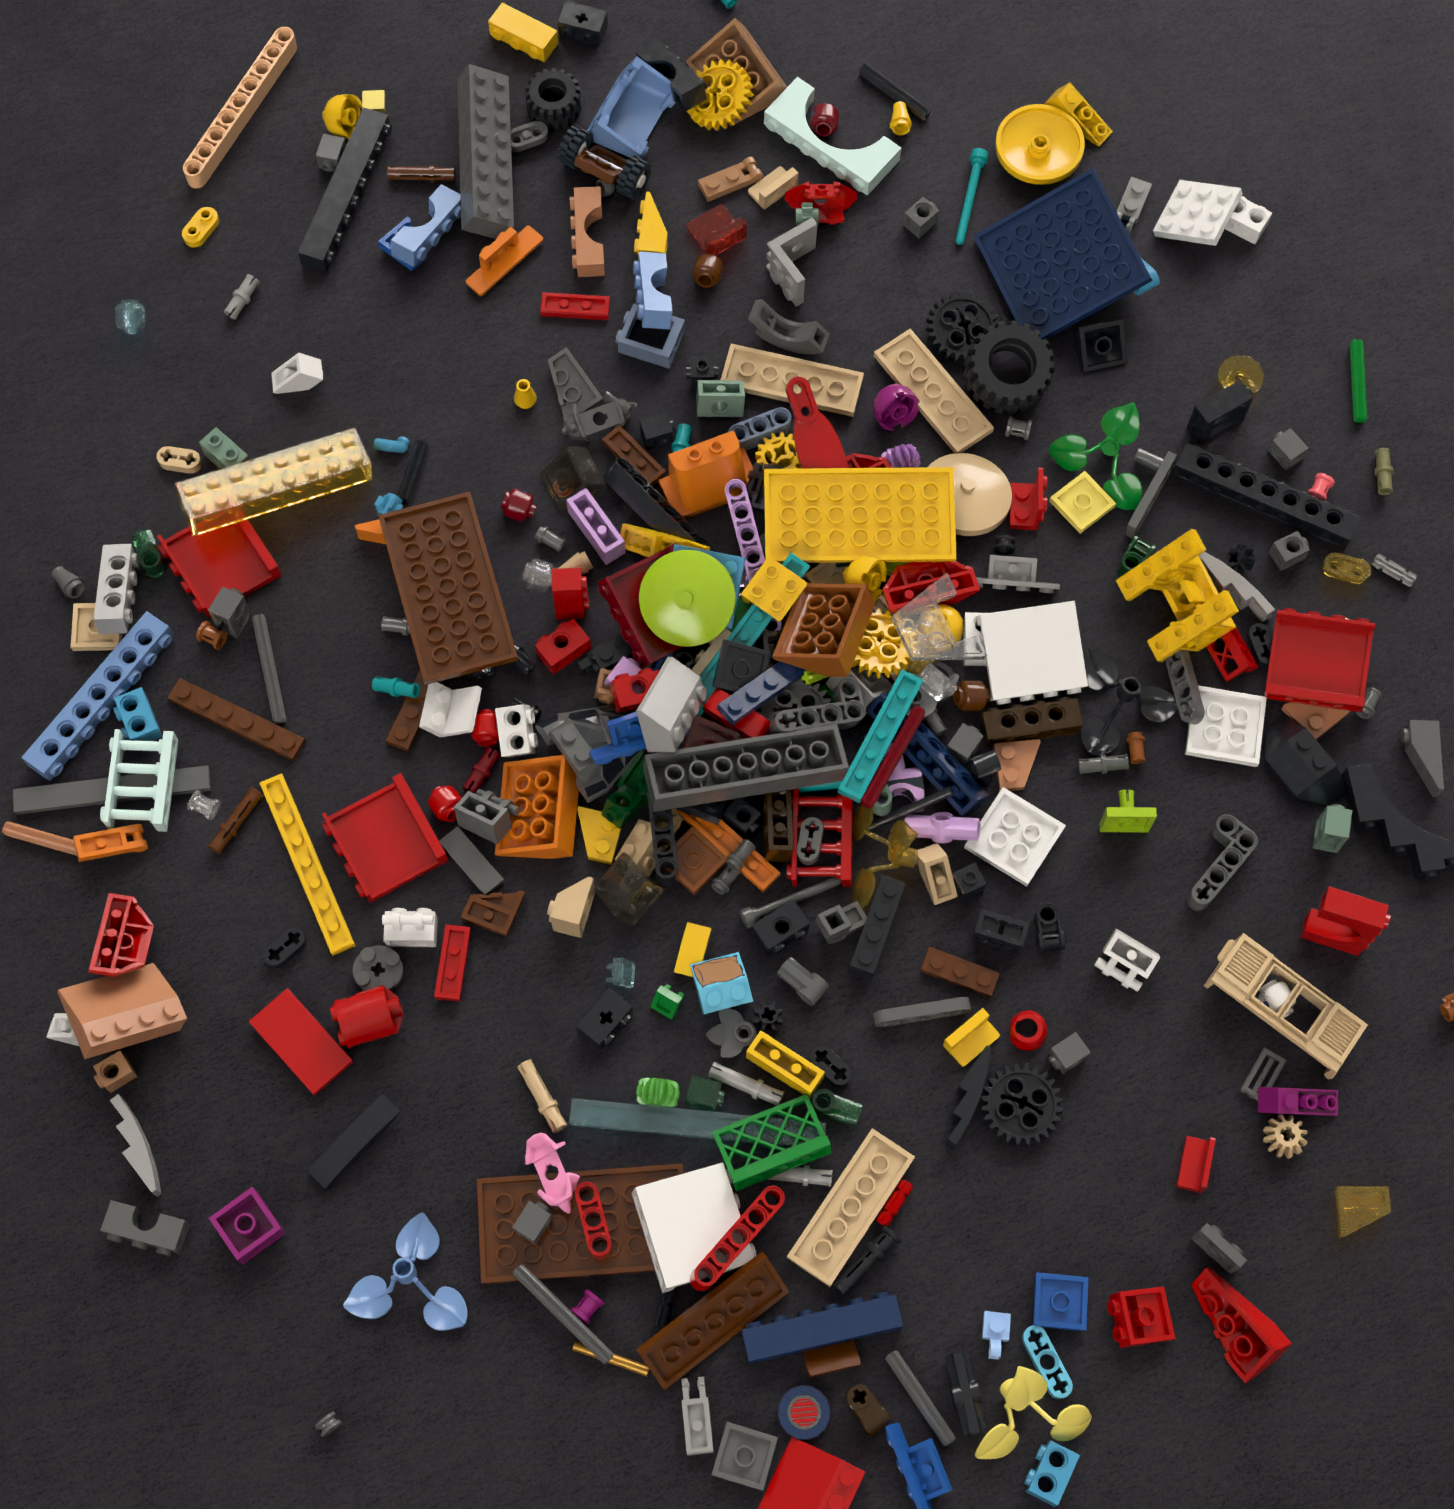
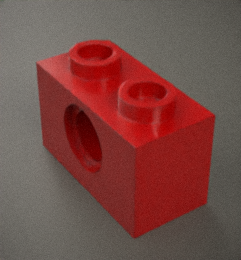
M571 619L569 622H562L558 625L556 631L550 635L542 636L535 645L537 656L553 675L591 649L590 638L574 619ZM560 642L567 643V646L564 648H558L556 645Z
M652 668L638 671L637 675L629 676L628 673L615 676L609 687L616 713L638 709L660 670L652 671ZM632 685L641 686L643 693H635L632 690Z

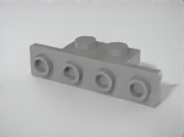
M989 555L988 578L976 577L980 588H983L984 583L993 584V589L1006 590L1007 585L1016 586L1017 591H1030V587L1040 588L1039 592L1054 593V589H1060V584L1035 582L1037 558Z

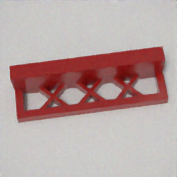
M1236 627L1220 637L1225 642L1223 653L1217 652L1215 649L1216 640L1206 646L1226 682H1230L1243 672H1252L1259 667ZM1228 658H1233L1239 667L1231 673L1226 668Z

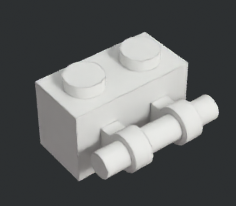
M393 908L392 911H385V915L382 916V924L384 925V942L386 946L436 947L438 918L435 911L428 908H419L417 911Z
M1115 929L1103 949V953L1111 958L1107 962L1099 957L1094 966L1101 969L1102 974L1107 977L1110 975L1122 982L1121 985L1127 989L1130 987L1138 992L1142 983L1135 979L1137 973L1147 979L1160 959V955L1120 930ZM1117 962H1120L1130 968V970L1126 974L1116 968L1115 965Z

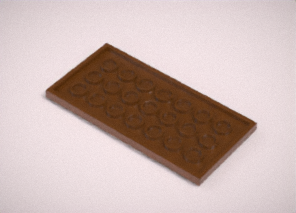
M470 491L378 515L424 685L518 661Z
M683 1163L570 1172L580 1177L576 1187L583 1182H591L598 1189L612 1243V1252L604 1260L595 1259L589 1252L575 1198V1191L572 1192V1199L570 1200L572 1204L571 1213H566L559 1206H551L545 1200L540 1199L537 1191L541 1189L545 1194L546 1192L538 1174L477 1179L481 1284L520 1282L513 1275V1271L520 1264H523L538 1280L654 1272L653 1261L631 1193L635 1187L683 1174ZM558 1173L546 1174L548 1180H554L558 1176ZM584 1190L580 1195V1199L585 1202L590 1201L594 1197V1192ZM529 1201L534 1204L539 1201L549 1207V1213L553 1218L536 1245L518 1235L512 1229ZM591 1215L587 1218L586 1223L591 1227L599 1225L601 1218L598 1215ZM598 1240L593 1245V1250L596 1252H603L607 1248V1243L603 1240Z

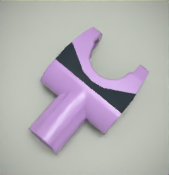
M891 743V745L889 746L885 756L887 755L893 743ZM902 755L887 785L892 793V797L904 795L913 803L924 798L922 773L918 767L906 769ZM878 798L876 801L878 804L887 802L884 798Z

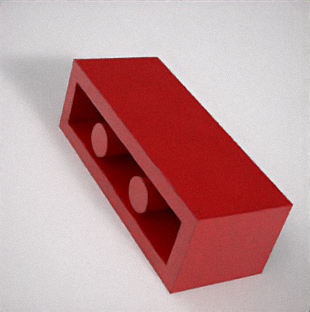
M581 568L552 569V592L557 620L584 619L585 610H589L587 578L582 576Z

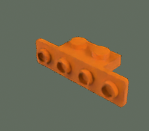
M529 225L518 234L512 227L508 228L505 232H501L492 244L485 246L479 254L481 267L466 280V285L479 296H483L543 242V237Z

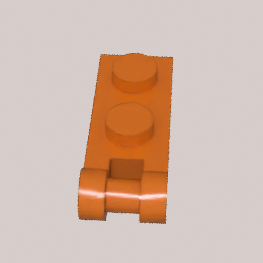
M142 824L74 836L73 841L78 861L82 862L133 851L142 852L147 850V841L142 836L144 833ZM126 837H133V841L127 842Z

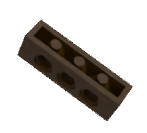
M1069 697L1059 698L1056 702L1049 703L1037 701L1029 706L1016 704L1010 706L1009 709L1003 710L991 708L983 712L980 719L986 748L993 747L994 743L1047 739L1080 734L1083 727L1077 698L1070 699ZM1056 714L1060 720H1052L1049 715ZM1033 718L1037 723L1029 724L1025 719ZM1008 721L1013 727H1004L1001 722Z
M791 789L762 794L765 861L789 862L793 853Z

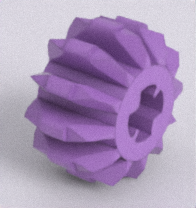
M912 444L895 446L881 454V457L887 459L891 468H919L921 464L919 453Z

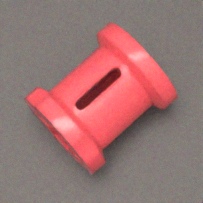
M1317 473L1312 488L1307 492L1317 499L1327 500L1326 495L1329 489L1333 487L1335 481L1331 476Z

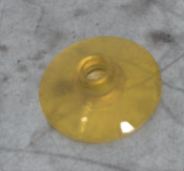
M1235 355L1225 359L1220 365L1218 381L1221 387L1225 389L1237 382L1236 378H1240L1243 384L1248 386L1252 394H1254L1263 384L1264 373L1259 363L1254 359L1244 355Z

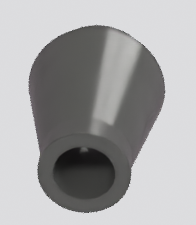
M62 566L56 567L53 570L52 577L56 580L66 597L75 599L84 593L85 585L82 578L65 570Z

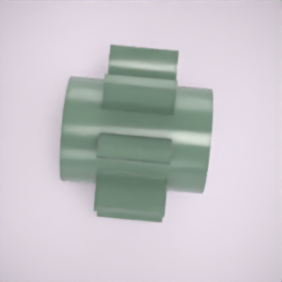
M802 203V208H796V225H800L810 218H813L818 225L819 211L818 208H813V203Z

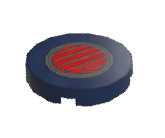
M800 1385L791 1388L783 1395L778 1405V1419L780 1426L791 1437L798 1440H810L818 1437L826 1429L830 1421L831 1409L827 1398L820 1390L812 1386Z

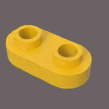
M203 207L199 209L184 227L182 237L186 245L189 247L201 246L218 226L219 217L213 208Z

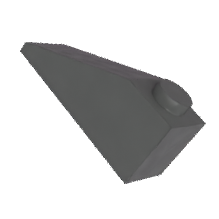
M1410 720L1401 730V742L1405 743V752L1432 797H1438L1444 790L1439 721Z

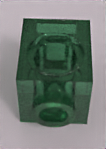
M692 1075L686 1096V1105L716 1112L717 1106L722 1107L725 1097V1091H721L722 1083Z

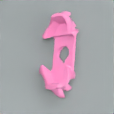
M544 1133L535 1134L527 1140L525 1164L533 1163L545 1189L546 1194L541 1189L537 1191L540 1199L545 1200L549 1205L559 1206L564 1212L571 1213L572 1204L570 1200L580 1177L577 1174L565 1172L556 1151L566 1143L565 1141L555 1143ZM550 1165L557 1167L559 1171L558 1176L554 1180L546 1178L547 1167Z

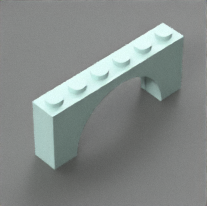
M797 77L764 111V124L770 131L781 135L786 142L798 147L803 154L817 160L822 167H827L833 171L838 178L846 180L855 190L868 195L900 161L901 147L885 136L868 147L855 150L839 149L822 142L813 134L806 121V113L814 102L815 88Z

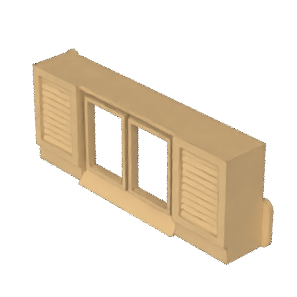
M1243 933L1235 941L1229 940L1217 956L1219 964L1204 984V987L1208 989L1213 984L1218 986L1326 1066L1327 1069L1323 1074L1325 1078H1334L1368 1024L1318 990ZM1270 973L1292 988V991L1277 1013L1254 997ZM1299 994L1322 1010L1306 1035L1284 1019V1016Z

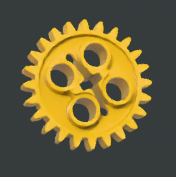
M720 59L717 65L714 61H711V67L708 68L705 64L703 65V72L696 70L698 78L701 77L706 83L707 89L705 92L707 100L687 112L700 127L705 126L708 130L713 127L718 131L720 125L727 129V123L729 122L734 126L735 118L742 120L740 113L748 112L745 109V105L752 104L748 98L754 96L750 91L754 86L750 82L751 77L737 62L733 64L728 60L725 64Z
M880 608L877 609V613L872 612L852 667L858 665L859 673L867 670L868 677L871 676L872 672H875L877 678H880L881 673H885L886 677L890 678L891 671L896 675H899L900 669L906 671L908 664L912 665L913 659L916 657L918 641H916L917 633H912V625L906 626L907 619L899 621L898 613L892 617L889 610L882 614Z

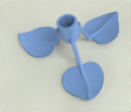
M423 1212L413 1217L403 1227L397 1237L396 1250L402 1258L397 1259L393 1264L392 1270L394 1275L391 1276L389 1287L387 1288L386 1282L379 1276H366L355 1284L343 1304L348 1312L364 1319L380 1318L388 1313L393 1305L392 1299L388 1294L393 1291L396 1281L402 1284L414 1282L427 1298L431 1300L425 1305L423 1310L424 1319L431 1328L438 1331H447L463 1327L468 1317L466 1303L457 1290L444 1286L439 1288L435 1296H433L417 1278V1270L413 1264L416 1258L419 1260L431 1258L437 1252L440 1244L436 1229Z

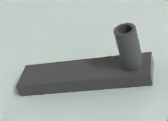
M1141 448L1137 451L1134 461L1156 470L1157 473L1127 525L1126 536L1134 538L1175 466L1176 454L1168 451L1163 459Z

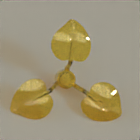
M860 803L853 817V838L861 840L864 834L888 845V859L892 861V864L874 866L868 870L862 868L858 872L853 884V901H858L864 911L875 889V876L873 872L886 869L898 870L899 866L913 868L916 865L918 851L909 846L918 836V833L903 820H898L894 824L889 835V841L870 832L869 826L873 821V810L862 806Z

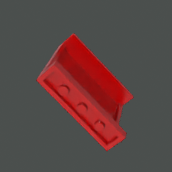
M232 495L223 499L226 506L171 537L163 540L161 535L157 536L161 544L157 547L164 559L170 558L172 563L169 566L174 575L182 577L183 581L180 583L187 595L193 594L195 599L192 602L199 613L203 611L207 618L211 616L208 609L222 587L229 590L235 588L242 592L245 597L282 576L278 565Z
M1291 608L1277 610L1264 697L1270 700L1362 712L1365 702L1364 695L1373 631L1376 623H1370V620L1365 618L1348 620L1342 615L1326 617L1313 611H1309L1306 614L1297 613V610Z
M401 773L392 777L394 783L327 817L326 813L322 814L325 820L322 826L327 836L333 835L336 842L332 844L339 857L344 855L347 863L343 865L350 877L355 875L358 881L355 887L360 897L366 896L369 903L448 862L444 849Z

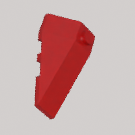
M1210 1267L1205 1268L1191 1284L1204 1313L1209 1315L1215 1330L1213 1332L1216 1339L1220 1338L1226 1351L1224 1356L1228 1364L1244 1383L1249 1382L1269 1367L1291 1346L1290 1340L1272 1320Z

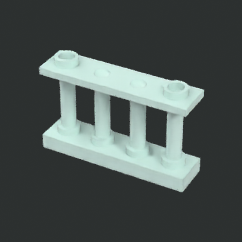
M115 729L114 737H111L109 744L112 755L105 807L102 806L100 811L101 821H103L108 829H113L115 819L150 820V823L153 824L157 831L167 832L178 738L173 731H164L163 739H160L159 742L125 740L120 729ZM124 750L158 751L161 754L160 762L156 764L122 763ZM121 773L156 774L158 780L157 785L153 787L119 786ZM118 796L153 797L155 804L154 808H151L150 811L116 809Z

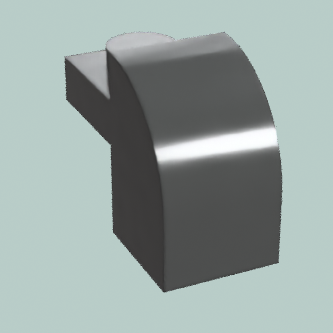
M856 901L843 908L837 905L818 914L815 922L827 943L832 944L845 939L847 935L863 928L867 916L859 902Z

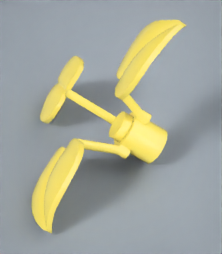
M1018 1366L1015 1377L1006 1380L1000 1387V1393L1006 1402L1004 1407L1007 1411L1009 1425L999 1424L993 1427L982 1439L975 1452V1457L978 1459H997L1006 1456L1015 1448L1019 1435L1016 1431H1013L1015 1424L1012 1409L1021 1411L1027 1405H1031L1050 1424L1054 1425L1050 1434L1057 1441H1069L1079 1436L1088 1427L1092 1416L1085 1406L1071 1405L1060 1412L1057 1420L1052 1419L1035 1403L1047 1391L1048 1384L1039 1373Z

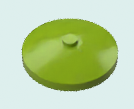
M678 550L662 556L648 569L640 586L639 605L644 621L655 635L670 644L690 647L709 642L723 632L732 619L735 610L736 592L729 572L716 558L697 550Z

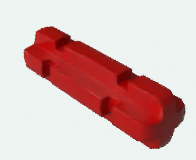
M903 1179L900 1181L896 1188L897 1191L893 1192L883 1208L884 1211H881L876 1221L880 1225L887 1227L893 1220L892 1217L897 1214L906 1200L905 1196H908L913 1188L911 1183Z

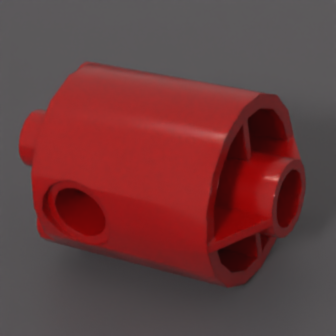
M384 985L356 993L348 998L334 1000V1005L330 1007L333 1021L339 1022L340 1029L337 1032L341 1046L347 1045L348 1048L398 1034L403 1018V1011L398 996Z

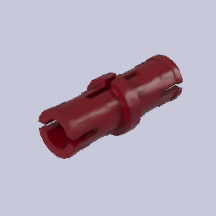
M487 747L478 764H474L472 767L473 772L462 787L465 792L470 790L476 794L483 781L489 778L491 774L489 771L500 757L496 750L491 752L492 748Z

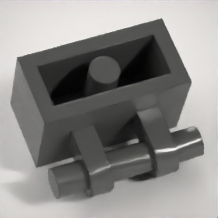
M479 789L476 794L468 791L454 806L458 826L498 845L512 828L509 814L517 816L520 812V807L514 805V802L511 800H503L496 797L494 792Z

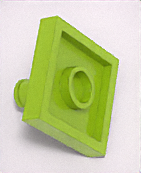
M1121 790L1118 792L1120 807H1106L1099 822L1100 832H1149L1157 817L1155 807H1134V791L1128 790L1126 794V790Z

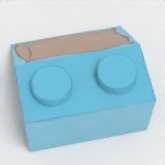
M739 952L690 964L703 1014L753 1002L747 975Z

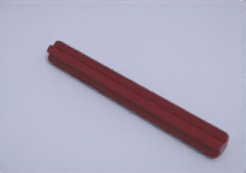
M914 706L863 795L861 799L862 806L868 809L874 807L925 716L923 708Z

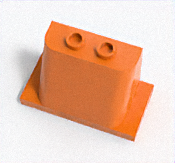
M733 430L668 454L669 476L659 479L658 483L665 499L687 519L727 504L726 484L732 479H739L747 486L749 481L747 476L749 471H752L753 466L745 449H740L739 441ZM734 488L730 494L736 497L742 493V490Z

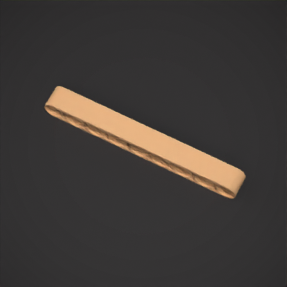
M280 27L274 32L185 161L183 172L187 183L192 188H201L207 183L295 54L297 44L294 32L289 27Z

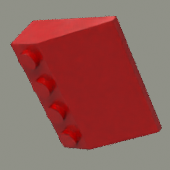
M791 1437L758 1509H849L865 1471Z

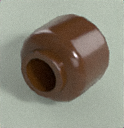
M713 254L700 255L696 259L692 271L694 281L704 288L716 286L721 279L723 263L720 258Z
M980 680L961 681L953 693L954 704L964 712L983 710L991 698L990 690Z

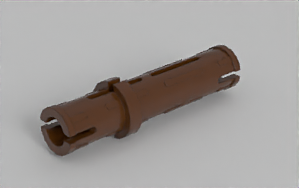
M430 165L429 167L388 166L387 176L388 180H429L430 183H435L436 181H455L456 171L455 167H436L435 165Z
M253 787L249 788V791L236 806L227 821L219 826L220 830L211 843L208 844L210 850L221 855L229 841L238 835V829L263 797L261 792Z

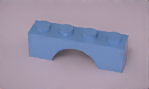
M441 184L429 197V214L432 216V220L419 227L403 226L391 239V255L413 267L420 260L423 261L432 246L435 247L440 237L451 229L454 221L457 218H461V194Z
M639 252L638 261L633 262V274H635L634 288L637 289L636 303H639L637 317L641 318L642 328L670 329L672 317L671 296L662 294L655 289L665 285L667 273L666 253Z

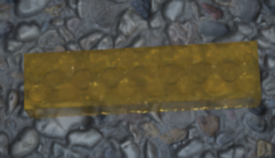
M355 428L187 479L175 483L179 503L192 534L195 536L372 480V468Z

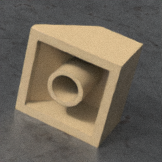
M587 877L557 893L555 901L551 900L547 915H550L549 922L552 923L553 931L582 938L596 893L592 877Z

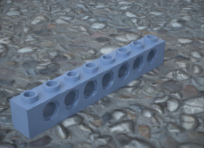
M146 611L21 757L24 762L48 781L58 776L62 772L64 764L78 753L81 744L94 734L97 725L108 718L111 709L116 704L114 698L125 694L132 684H136L147 666H151L155 662L158 653L171 643L174 635L170 627ZM152 640L148 645H142L144 641ZM130 658H136L133 663H127ZM115 676H121L119 680L111 682ZM105 694L104 698L96 700L98 695ZM90 712L86 718H80L83 713ZM74 730L71 736L64 737L68 731ZM58 749L55 755L49 756L50 751Z

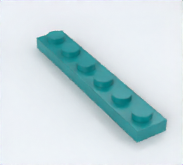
M901 670L837 793L858 803L861 802L922 686L923 679Z

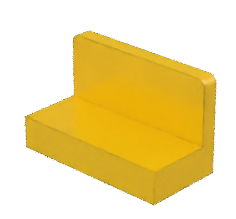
M983 1008L944 1041L943 1046L962 1067H965L987 1045L990 1046L1000 1037L998 1031L988 1021L990 1015Z

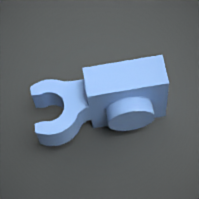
M984 1311L982 1339L989 1340L988 1359L999 1360V1357H1001V1341H1009L1011 1314Z

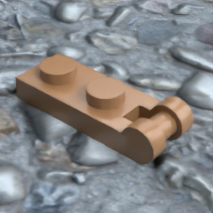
M747 157L739 164L699 179L698 186L707 202L760 181L763 178V174L760 169H757L754 157ZM749 171V174L744 176L743 173Z

